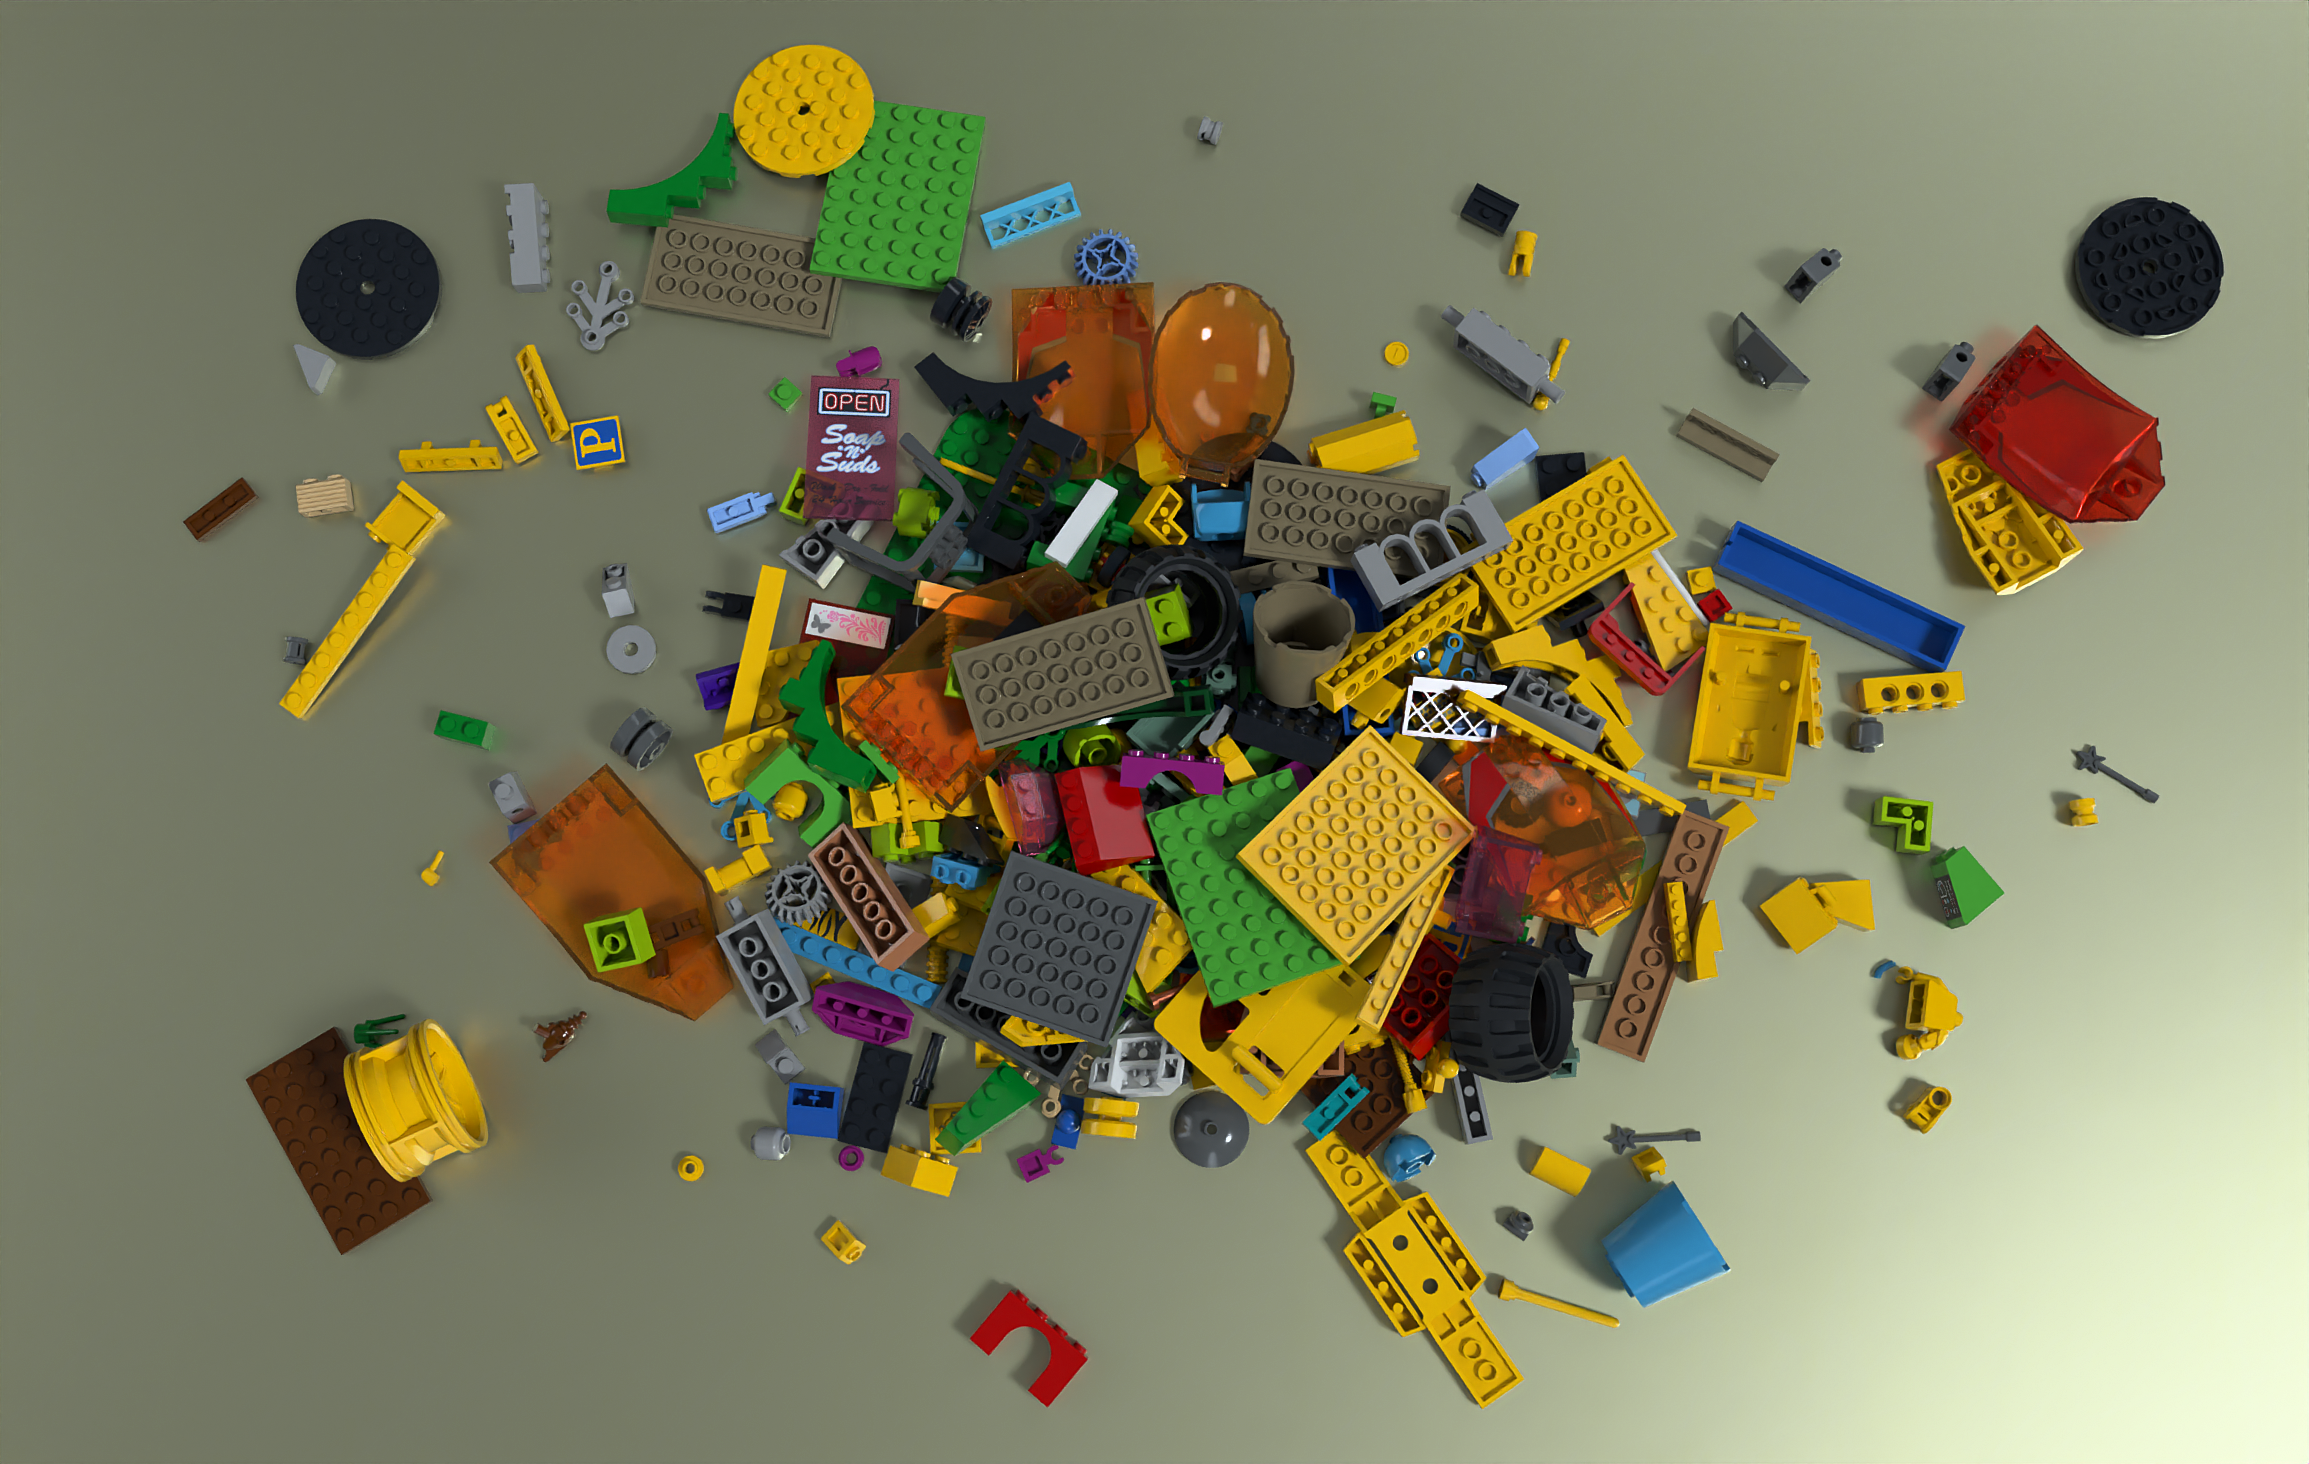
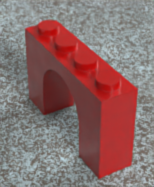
M1011 1289L970 1337V1340L989 1356L1004 1337L1016 1328L1032 1327L1042 1332L1049 1341L1051 1359L1049 1365L1028 1391L1048 1408L1088 1360L1089 1357L1086 1355L1088 1350L1078 1341H1075L1073 1344L1066 1338L1068 1332L1059 1324L1053 1326L1047 1321L1049 1316L1038 1306L1036 1309L1032 1308L1027 1303L1030 1299L1019 1289L1014 1292Z

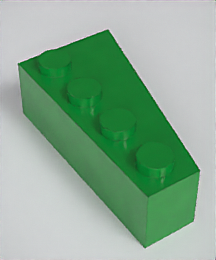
M1003 1060L935 1140L953 1156H956L977 1142L981 1137L992 1132L1023 1109L1025 1110L1031 1106L1042 1093Z

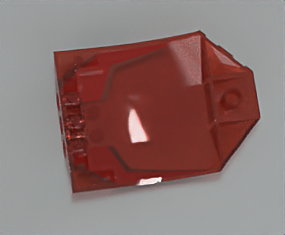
M2037 324L1993 366L1965 400L1949 428L1951 433L2009 485L2037 505L2070 524L2137 521L2165 486V476L2161 475L2160 461L2163 460L2161 441H2158L2156 428L2159 425L2158 417L2155 418L2131 404L2096 379Z

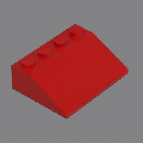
M1122 764L1079 767L1055 774L1075 864L1082 875L1086 876L1155 857L1139 788L1120 786Z
M1430 932L1423 937L1382 1025V1028L1418 1061L1449 1030V995H1451L1454 974H1456L1459 968L1458 965L1462 960Z

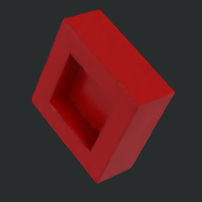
M1719 588L1697 603L1710 623L1725 615V612L1728 613L1733 609Z

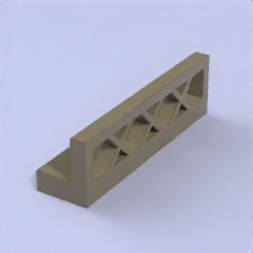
M1692 408L1676 437L1760 482L1764 481L1770 468L1780 455L1695 408Z

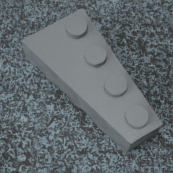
M534 183L505 184V194L509 195L511 205L506 206V214L509 216V222L513 228L508 231L510 247L514 249V252L510 253L512 286L518 293L547 292V283H550L549 269H546V260L550 259L549 247L546 246V237H549L548 223H545V215L549 213L548 202L544 200Z
M855 491L844 500L846 504L841 502L832 510L828 517L818 521L810 532L805 536H800L793 546L788 550L782 551L779 556L786 564L824 590L846 561L827 539L828 533L834 527L860 542L882 511L875 504L867 505L866 501L872 500L862 493ZM861 501H863V503H866V504H862V503H860V504H854L855 502H856V503H859V502H861Z
M1522 665L1508 689L1501 707L1592 755L1600 741L1607 720L1581 703L1575 704L1569 699L1568 694L1562 690L1559 692L1555 691L1547 685L1548 681L1542 677L1537 679L1529 673L1530 669Z

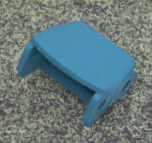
M1249 481L1244 483V492L1219 489L1197 493L1196 483L1191 484L1190 499L1194 538L1200 541L1245 539L1251 492Z

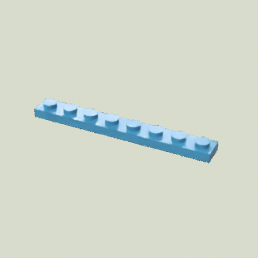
M773 917L790 950L802 957L930 1009L943 989L942 986L897 968L894 972L877 965L874 959L794 925L790 926L787 922L782 923L779 919Z

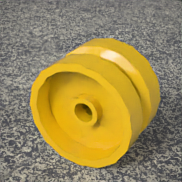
M1084 1097L1083 1111L1089 1114H1098V1119L1085 1118L1082 1120L1081 1133L1136 1139L1137 1125L1130 1122H1122V1117L1135 1118L1138 1116L1139 1103L1123 1101V1098Z

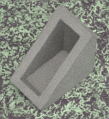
M300 344L293 345L309 388L317 395L322 394L336 362L328 355Z

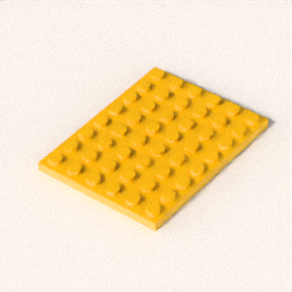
M1369 725L1236 855V858L1347 968L1467 845L1478 831Z

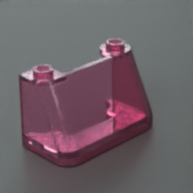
M1475 825L1455 908V932L1506 943H1517L1518 936H1523L1525 922L1521 921V911L1531 870L1534 869L1535 864L1540 865L1543 850L1539 849V844L1487 826Z

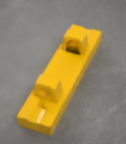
M470 440L469 448L435 449L431 441L422 442L421 449L399 451V460L405 472L502 469L503 463L498 448L483 447L480 440Z

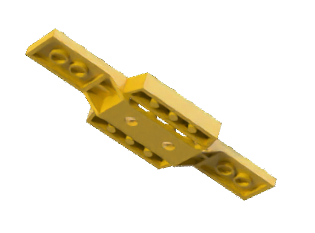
M1335 1129L1328 1133L1320 1142L1317 1141L1305 1149V1152L1359 1229L1342 1251L1400 1336L1405 1337L1427 1328L1481 1409H1484L1524 1380L1523 1376L1470 1300V1297L1485 1281L1486 1276L1428 1192L1425 1191L1402 1200L1370 1154L1363 1160ZM1408 1212L1410 1213L1418 1227L1421 1229L1427 1240L1430 1242V1244L1432 1245V1247L1434 1248L1438 1256L1441 1258V1260L1443 1261V1263L1445 1264V1266L1452 1274V1276L1454 1277V1279L1456 1280V1282L1462 1290L1458 1289L1452 1278L1449 1276L1441 1262L1438 1260L1430 1246L1427 1244L1419 1230L1416 1228V1226L1408 1216ZM1398 1235L1405 1236L1408 1241L1407 1247L1401 1251L1396 1250L1393 1246V1240ZM1366 1238L1371 1239L1423 1314V1319L1419 1317ZM1429 1278L1434 1279L1438 1285L1437 1290L1432 1294H1428L1423 1290V1282Z

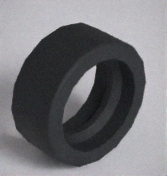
M1440 741L1415 770L1431 783L1454 757L1455 753Z

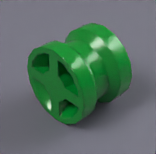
M1111 522V532L1106 536L1105 542L1116 548L1123 546L1128 549L1130 544L1128 541L1129 537L1133 536L1135 530L1124 523Z

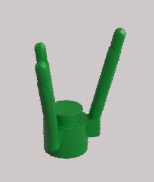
M1062 832L1059 838L1046 850V854L1049 855L1056 849L1055 854L1048 863L1054 865L1059 857L1068 859L1073 856L1068 832ZM1073 857L1071 871L1077 873V867Z
M405 1014L377 1020H366L365 1024H356L354 1028L355 1043L364 1044V1047L377 1048L384 1045L375 1043V1041L379 1040L380 1035L398 1034L399 1030L379 1029L376 1025L404 1019L406 1017Z

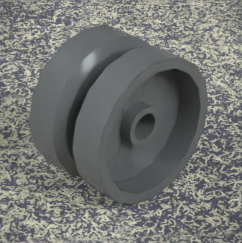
M642 707L635 711L621 725L611 741L610 749L620 757L628 755L627 762L636 770L641 771L649 766L664 750L672 737L673 729L662 720L655 722L656 715L646 707Z

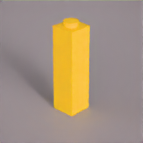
M941 892L912 909L930 938L961 920L958 912L959 905L955 898Z

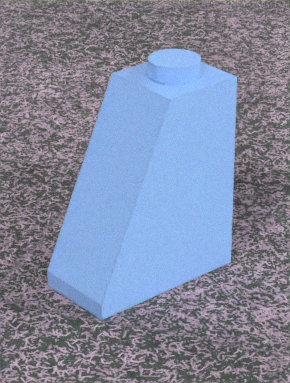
M1524 428L1477 462L1471 470V478L1476 486H1481L1486 491L1533 461L1540 447L1529 431Z

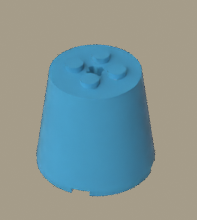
M1674 1181L1664 1186L1601 1240L1608 1253L1605 1257L1616 1276L1620 1278L1631 1298L1635 1296L1643 1308L1731 1271Z

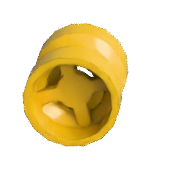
M2094 798L2069 801L2070 810L2075 814L2071 819L2073 827L2098 823V817L2093 813L2096 806Z

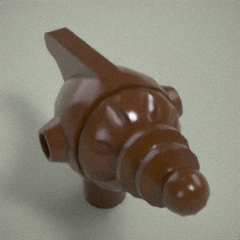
M585 1011L579 1012L578 1016L574 1014L573 1018L568 1017L569 1021L550 1022L547 1027L539 1023L534 1025L532 1031L544 1037L542 1045L546 1050L545 1055L542 1057L544 1062L549 1061L572 1041L575 1035V1028L579 1029L578 1025L583 1024L581 1020L587 1017Z

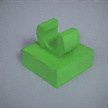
M1373 392L1369 408L1376 409L1374 419L1385 416L1386 412L1393 413L1397 397Z

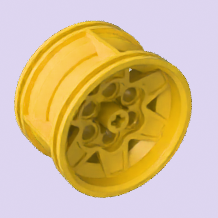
M426 1019L421 1023L411 1026L407 1035L374 1049L369 1047L361 1048L357 1052H352L345 1057L343 1067L345 1085L357 1122L380 1164L397 1181L406 1182L412 1177L421 1175L425 1167L433 1161L457 1150L463 1153H470L476 1148H481L487 1144L488 1127L486 1116L472 1076L456 1045L443 1027L435 1020Z

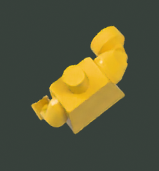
M1904 966L1898 972L1904 973L1907 978L1898 976L1895 980L1901 985L1913 981L1910 985L1905 1028L1928 1032L1921 1035V1038L1909 1034L1901 1035L1897 1039L1896 1051L1898 1055L1904 1060L1917 1059L1923 1050L1926 1051L1930 1048L1934 1050L1940 1046L1948 1037L1949 1032H1952L1955 1027L1962 1024L1963 1015L1957 1012V997L1949 992L1939 977L1920 972L1914 974L1911 968Z

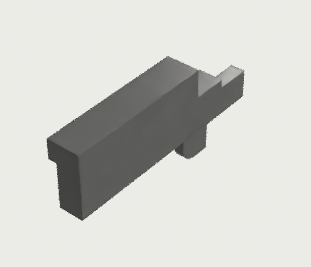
M1478 651L1475 655L1466 652L1461 653L1460 665L1475 669V680L1490 681L1491 674L1515 679L1521 667L1491 671L1483 651ZM1528 668L1531 675L1537 679L1542 677L1548 681L1547 685L1550 684V672Z

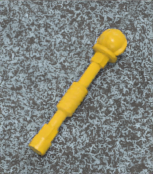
M1561 338L1556 351L1557 355L1550 367V381H1553L1557 376L1561 366V358L1570 343L1568 339ZM1539 392L1533 400L1534 408L1539 411L1546 409L1550 398Z

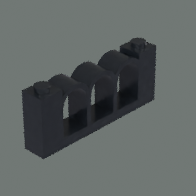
M1031 413L967 537L968 541L965 546L1021 574L1027 568V559L1031 552L1028 548L1032 547L1034 542L1038 541L1040 537L1041 527L1038 519L1050 515L1055 508L1057 500L1053 488H1059L1066 484L1072 473L1071 462L1077 464L1079 459H1083L1087 452L1088 442L1083 437ZM1035 444L1059 455L1061 466L1055 476L1045 479L1023 469ZM1019 475L1043 486L1045 498L1043 503L1036 509H1025L1007 500ZM1003 506L1027 517L1029 529L1027 534L1020 540H1009L991 531Z

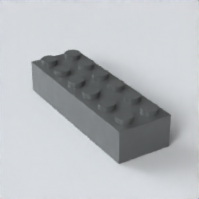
M956 967L929 1009L933 1018L1062 1091L1087 1051V1042L1020 1047L1000 1033L1002 1026L1012 1015L960 998L968 973Z

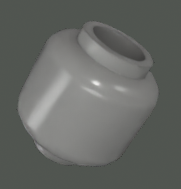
M761 1127L751 1138V1149L754 1150L756 1157L761 1160H780L790 1150V1136L780 1127Z

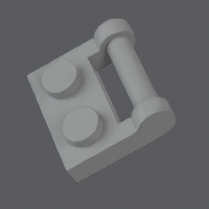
M1224 705L1222 709H1218L1215 712L1210 729L1203 731L1199 736L1200 742L1206 746L1207 751L1209 746L1227 734L1230 737L1232 735L1237 714L1227 705Z

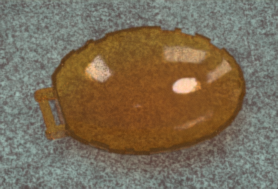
M1227 282L1209 283L1198 290H1190L1180 297L1177 303L1167 311L1157 329L1148 364V397L1151 412L1163 440L1175 456L1181 460L1178 478L1185 479V477L1206 480L1220 483L1221 487L1226 488L1228 487L1231 470L1243 467L1258 457L1277 434L1288 410L1295 373L1294 355H1292L1290 347L1291 339L1286 334L1282 325L1284 321L1274 307L1271 309L1262 300L1263 296L1239 284ZM1188 464L1191 465V466H1194V467L1201 468V469H1196V468L1188 467ZM1206 470L1222 471V474Z

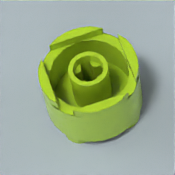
M913 487L900 488L898 493L899 510L893 516V526L898 527L899 535L926 539L939 519L940 508L935 507V500L940 501L937 491Z
M1106 724L1067 730L1063 740V751L1075 768L1106 766L1112 763L1115 765L1121 754L1120 744Z

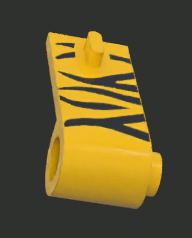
M829 907L827 911H820V919L816 916L812 917V924L808 923L807 920L803 921L802 927L797 922L793 924L796 927L852 950H855L860 939L845 913Z

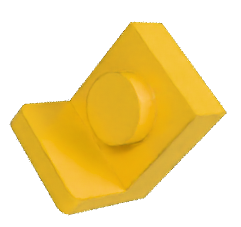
M839 1220L821 1237V1240L834 1255L848 1265L856 1261L866 1248V1245L858 1240Z

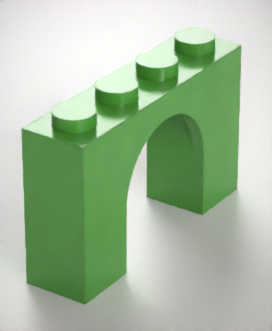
M786 738L744 779V786L751 795L764 805L781 787L789 782L804 780L815 784L823 794L821 803L798 826L799 837L815 849L843 822L847 824L852 820L849 790L846 792L840 787L841 783L812 772L807 763V756L804 755V749L798 743L794 742L792 744Z

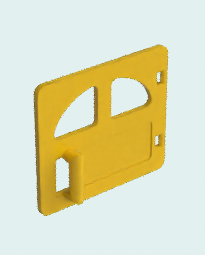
M1340 965L1274 987L1265 996L1256 993L1238 999L1249 1009V1015L1216 1051L1210 1052L1205 1048L1200 1032L1201 1011L1208 991L1199 969L1156 1017L1154 1027L1161 1036L1258 1123L1265 1125L1274 1120L1358 1025L1354 1022V1019L1370 984L1349 966L1346 968L1344 965ZM1343 971L1356 981L1350 987L1339 979ZM1251 1047H1258L1284 1071V1075L1281 1078L1277 1077L1249 1052ZM1237 1063L1242 1065L1269 1090L1265 1096L1258 1094L1233 1071Z

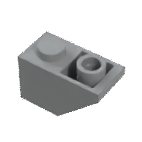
M627 563L620 565L612 564L603 568L602 596L610 618L634 613L635 599Z

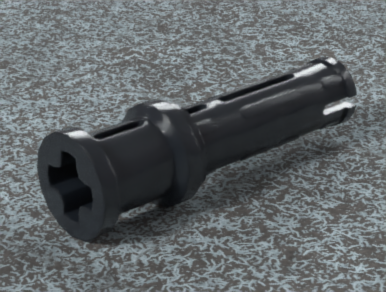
M934 1032L931 1034L932 1036L918 1078L912 1081L914 1086L910 1098L905 1103L925 1111L928 1109L926 1103L930 1091L934 1090L935 1087L932 1081L945 1040L947 1039L946 1036ZM936 1048L930 1069H928L933 1050ZM928 1073L927 1079L924 1080L925 1074ZM922 1089L923 1091L920 1100L917 1101L920 1090Z

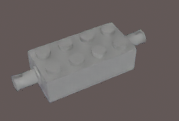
M1451 305L1444 310L1441 318L1455 327L1453 347L1528 404L1539 392H1542L1555 404L1562 399L1566 391L1549 380L1551 365L1543 355H1536L1530 350L1527 343L1520 339L1516 340L1511 336L1507 328L1502 325H1496L1484 311L1479 312L1473 308L1465 317Z
M739 896L725 902L724 905L727 907L735 923L732 928L717 935L716 938L763 1025L783 1016V1018H787L796 1037L808 1031L810 1027H808L799 1009L801 1005L812 1000L815 994L769 909H766L753 916H748Z

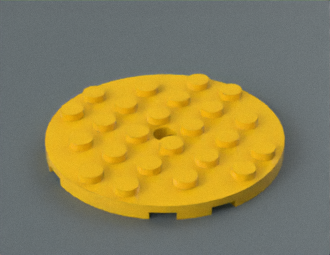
M821 45L790 47L763 60L749 73L742 83L734 105L733 120L736 135L747 155L763 169L790 178H801L802 175L811 174L818 176L844 164L864 144V138L869 128H872L875 116L874 93L863 69L845 53ZM801 106L810 108L807 114H798Z

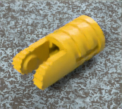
M1529 231L1516 232L1514 251L1512 252L1508 273L1510 276L1517 274L1519 261L1521 260L1524 261L1523 276L1530 277L1534 248L1538 237L1535 233Z

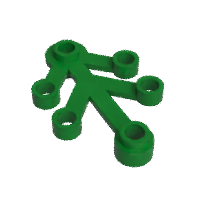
M1059 729L1056 734L1051 732L1040 734L1034 741L1019 740L1005 744L1002 749L995 747L994 749L998 752H1005L1007 750L1022 751L1001 770L992 769L987 775L993 780L997 775H1001L1002 782L997 784L1001 787L1008 783V777L1011 775L1010 766L1014 765L1018 769L1029 759L1028 776L1025 778V781L1030 786L1029 780L1032 777H1036L1037 784L1030 787L1033 790L1038 789L1041 785V779L1038 776L1040 749L1048 742V755L1044 761V768L1050 773L1057 772L1060 768V762L1057 760L1058 741L1065 737L1067 730ZM1053 760L1056 762V767L1050 770L1048 763Z

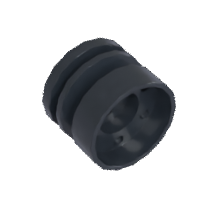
M954 277L944 287L931 310L930 320L943 329L952 325L951 333L954 336L959 335L962 341L968 342L985 323L993 302L990 297L983 296L980 291H975L971 294V285L958 277Z

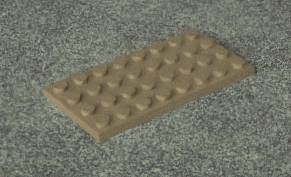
M674 214L673 219H669L668 228H656L640 303L643 306L830 338L842 278L810 273L809 269L816 238Z
M1255 459L1243 556L1356 571L1350 560L1355 553L1354 550L1360 545L1367 543L1369 546L1376 542L1377 546L1380 547L1382 541L1390 535L1401 534L1408 536L1413 525L1418 521L1431 519L1438 522L1443 511L1449 507L1451 486ZM1429 532L1415 534L1416 546L1429 569L1432 570L1442 565L1444 550L1438 539ZM1392 546L1384 550L1385 560L1395 577L1414 579L1419 576L1408 554L1403 549Z
M1145 596L951 654L980 751L1174 696Z

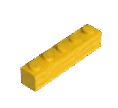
M1682 882L1665 883L1663 886L1674 962L1693 960Z

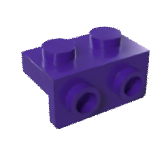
M740 662L696 674V681L701 691L706 711L730 705Z

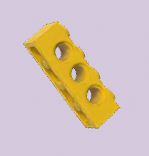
M1962 671L1865 678L1856 683L1860 712H1868V715L1883 714V710H1893V713L1908 712V708H1917L1918 711H1929L1933 709V706H1942V709H1953L1958 707L1957 704L1965 701ZM1932 686L1939 690V698L1932 695ZM1907 688L1912 689L1914 691V700L1910 699L1907 696ZM1882 690L1890 694V702L1882 698Z

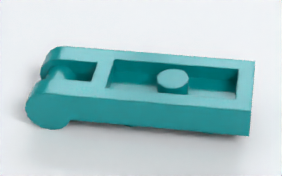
M1353 1073L1302 1122L1319 1142L1370 1092L1365 1086L1362 1087L1356 1081L1357 1078ZM1348 1087L1355 1094L1352 1099L1344 1093Z

